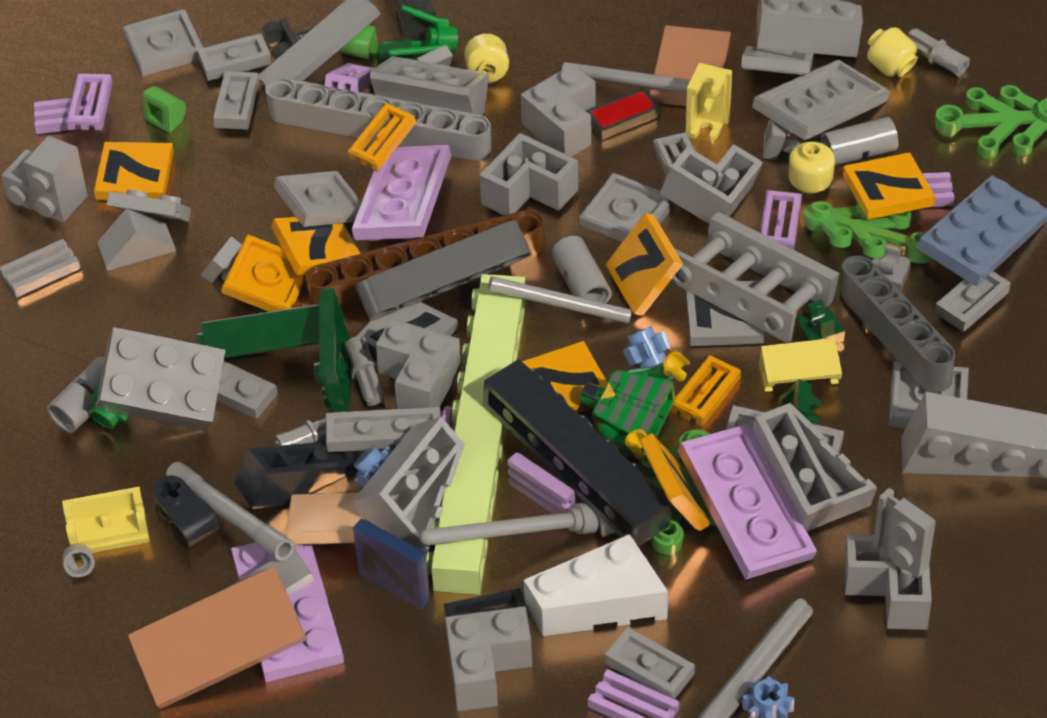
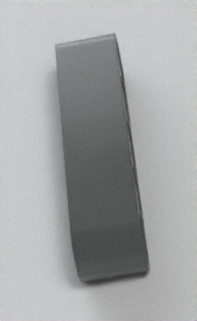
M513 220L371 276L356 284L355 289L369 320H376L476 280L482 274H490L513 265L530 256L531 251L517 220Z
M856 255L846 258L842 262L840 296L920 386L931 392H941L950 388L955 362L953 347L869 258Z

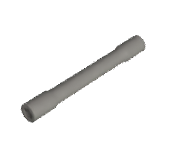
M175 462L169 466L166 476L174 475L182 478L215 513L253 539L259 547L274 558L284 561L293 554L294 542L277 529L266 525L205 482L199 474L183 463Z

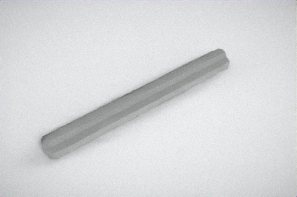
M799 598L791 602L698 718H729L743 701V696L749 694L750 682L757 683L812 615L813 609L804 599Z

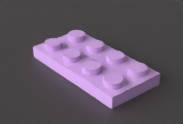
M449 144L397 147L378 172L373 171L352 227L355 240L379 241L395 238L410 240L424 237L451 158Z
M748 424L681 442L677 451L745 580L814 558L817 550Z
M256 542L231 548L239 580L274 559L272 555L259 547ZM311 544L294 546L315 580L289 596L307 640L261 661L266 682L344 663L343 652Z

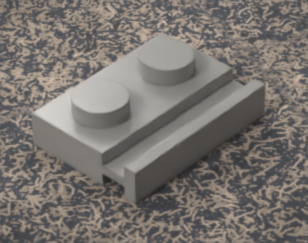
M127 189L126 194L109 191L107 206H112L121 211L128 208L144 215L189 222L191 208L180 204L181 198L160 194V199L148 198V193Z
M888 488L879 496L873 546L878 549L882 545L888 550L887 556L891 558L897 567L907 570L919 578L929 568L936 520L905 498L900 501L893 497L894 490Z

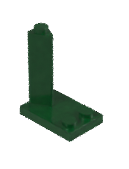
M334 288L319 290V304L202 322V332H197L196 334L197 344L224 349V358L319 344V362H314V375L316 383L318 385L323 384L322 394L325 407H331L333 412H351V363L344 348L345 343L350 339V333Z

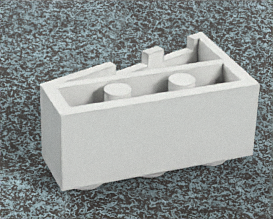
M630 534L524 580L526 608L543 637L593 630V625L617 622L618 626L630 625V620L647 617H654L655 621L667 619L668 591Z

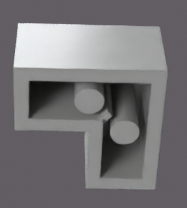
M572 64L521 94L522 124L547 146L572 157L591 145V115L585 110L596 106L595 81L575 64Z
M520 133L480 174L481 204L502 215L515 213L531 197L559 211L578 191V160Z
M49 135L34 151L25 149L1 175L8 200L16 205H22L37 211L44 217H51L63 223L88 196L77 147Z
M734 144L718 164L686 147L670 167L660 194L710 224L711 217L718 212L728 217L731 216L752 188L763 162Z
M390 319L376 343L378 374L396 379L397 409L440 407L461 369L459 339Z
M847 535L844 556L845 595L885 596L887 629H927L932 602L929 568L917 578L909 571L897 567L891 558L887 556L888 550L882 545L878 549L874 547V535Z
M526 607L445 617L457 711L498 706L495 672L532 667L531 636Z

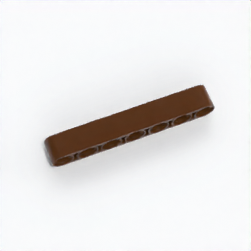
M523 210L311 267L306 274L309 305L319 304V290L328 288L335 289L341 308L360 304L362 302L355 289V285L359 282L513 220H517L531 251V255L525 259L535 257L545 247L543 217L536 211Z

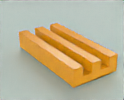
M385 103L348 150L349 158L354 161L358 158L362 165L367 166L370 164L372 169L378 172L416 124L415 116ZM391 115H394V117L387 124V126L381 129V127L385 124L388 118ZM381 129V131L377 135L376 140L369 147V149L366 152L363 151L366 148V146L370 143V141L374 138V136L377 134V132Z
M709 355L676 395V400L670 412L677 414L680 411L683 413V418L690 421L693 417L696 419V424L703 427L740 380L741 370ZM713 368L718 369L711 379L704 384L691 404L686 403ZM709 397V399H708V400L706 401V403L702 406V408L699 409V408L701 407V405L705 402V400Z

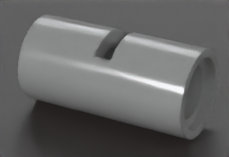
M885 117L822 133L820 142L831 149L835 157L836 166L860 160L862 156L868 158L895 151L898 148V135L891 118Z
M568 236L558 241L552 248L551 256L572 295L607 303L611 298L612 291L583 239L579 236Z
M97 357L47 405L49 416L61 429L73 433L90 417L89 410L94 404L90 398L99 386L104 357Z

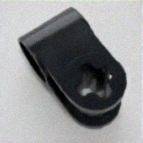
M170 475L160 478L155 483L153 496L157 502L156 515L184 549L190 550L221 529L220 521L213 509L205 501L201 500L182 478Z

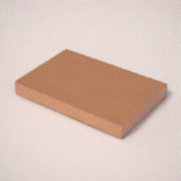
M665 25L654 75L691 80L699 63L725 69L731 32ZM651 88L650 95L657 103L686 106L687 93Z

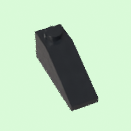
M326 441L249 448L234 484L252 509L281 506L291 502V495L311 493L357 471L354 467L357 459L351 451L327 452Z

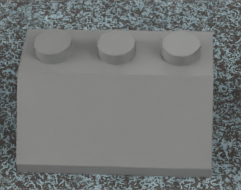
M395 56L387 59L370 73V80L375 95L479 115L485 113L489 73Z

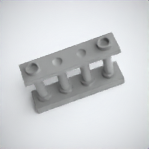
M720 212L711 217L707 243L695 255L691 257L675 249L683 265L670 282L786 343L792 339L797 310L807 301L812 300L815 302L822 300L825 307L834 301L839 277L838 272ZM718 253L734 260L723 272L706 265ZM748 268L765 276L753 288L736 280ZM778 284L796 292L783 304L766 296Z

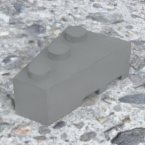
M759 0L756 15L757 48L857 57L863 24L862 6L840 0Z
M791 403L755 416L752 432L806 532L871 506L877 486L869 479L865 480L850 465L851 461L843 453L839 455L824 440L825 436Z
M441 416L413 425L352 503L369 522L419 550L427 552L430 545H423L419 540V534L423 530L432 529L434 521L440 518L443 510L440 506L445 489L451 486L465 444Z

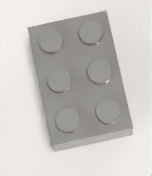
M113 327L108 337L95 409L206 431L213 422L225 350Z

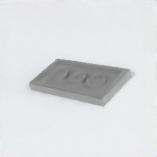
M836 60L810 72L808 75L798 77L756 96L752 107L798 137L807 140L887 102L890 91L842 61Z

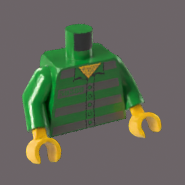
M675 351L670 353L663 363L627 370L626 372L614 371L605 388L587 382L582 389L580 403L594 408L593 419L595 429L603 438L612 441L622 455H634L636 459L641 460L645 456L640 444L642 443L641 440L650 434L657 438L676 400L674 384L670 380L673 378L677 381L685 380L686 373L681 367L689 365L690 361L680 352Z

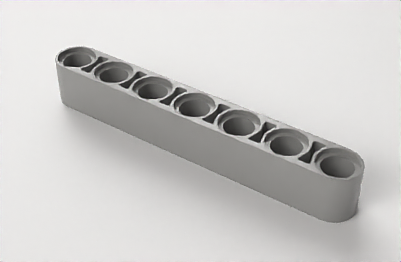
M289 78L273 79L265 87L268 114L277 123L358 138L384 104L388 103L415 116L416 124L399 144L401 147L449 144L452 157L476 161L488 157L492 150L490 122L485 116L363 92H352L347 89L341 90L336 87L330 88L325 87V85ZM391 115L388 118V120L381 127V129L387 126V124L391 121L394 115ZM381 129L377 132V134L374 136V138H373L371 141H375V140H376L377 135H378V133L381 131Z

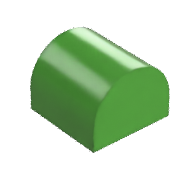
M370 25L366 26L338 52L344 55L373 60L379 46L376 28Z
M156 86L150 87L143 92L145 120L169 133L181 124L186 113L184 101Z

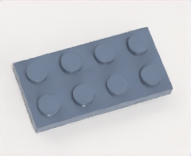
M991 175L920 238L916 249L975 286H978L1047 222V208L1012 188L1005 181Z

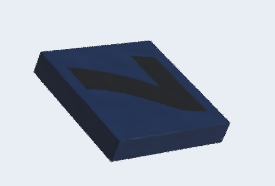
M361 518L353 527L359 575L422 610L430 601L425 552Z

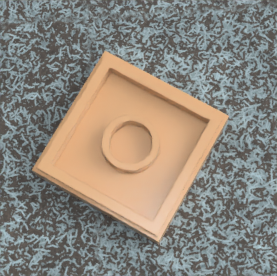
M359 492L291 495L286 530L287 537L294 542V545L355 543L353 527L361 518L367 520L352 503Z

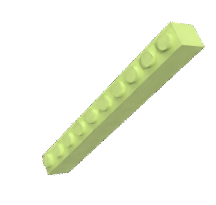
M482 274L480 288L473 289L472 310L476 311L475 316L469 315L467 322V337H470L471 340L470 343H464L462 351V365H466L465 372L459 371L457 380V393L461 394V399L454 400L452 409V422L456 423V428L452 430L465 446L451 486L447 487L440 503V506L443 508L440 520L434 521L432 529L492 522L506 426L482 404L484 380L517 360L526 299L489 291L488 284L491 276L525 284V277ZM489 538L435 544L434 552L428 551L426 558L427 574L432 575L433 591L480 595Z

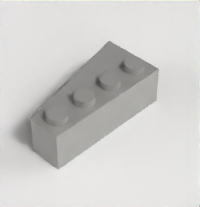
M925 392L901 436L902 473L1047 478V414Z

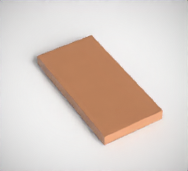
M275 566L128 634L156 706L159 709L307 640Z

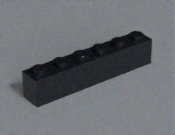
M517 359L484 380L482 404L621 537L630 534L639 547L669 526L673 505L669 502L664 490L657 488L644 476L640 467L634 463L631 464L618 451L612 441L603 438L585 416L579 415L572 409L563 395L559 392H554L542 380L536 370L530 369L520 359Z

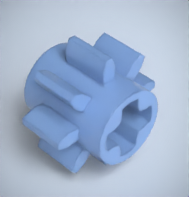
M648 326L627 336L626 338L630 345L622 351L629 366L638 363L640 368L664 362L666 358L664 351L670 348L671 345L664 331L655 333L652 326Z
M371 446L356 460L354 467L358 472L355 474L357 476L355 481L362 488H364L392 453V450L388 446L382 451L378 450L375 446Z
M767 677V679L758 683L750 682V695L743 696L742 709L749 710V718H787V712L794 711L795 698L787 696V683L781 685L778 681Z

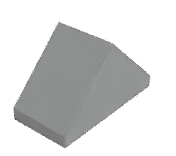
M128 208L124 210L98 241V247L107 271L176 251L165 222Z

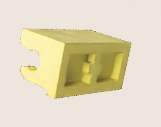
M703 63L698 64L687 86L686 133L689 138L695 139L700 134V129L708 127L712 129L710 131V141H713L720 135L724 124L728 125L731 107V70Z
M835 338L761 346L759 370L765 392L773 391L772 386H775V384L796 382L799 379L806 381L829 378L831 385L839 384L838 379H841L842 371Z
M140 487L62 501L70 545L75 543L84 544L90 548L92 553L150 542ZM75 553V554H73V556H79V555H80V553Z

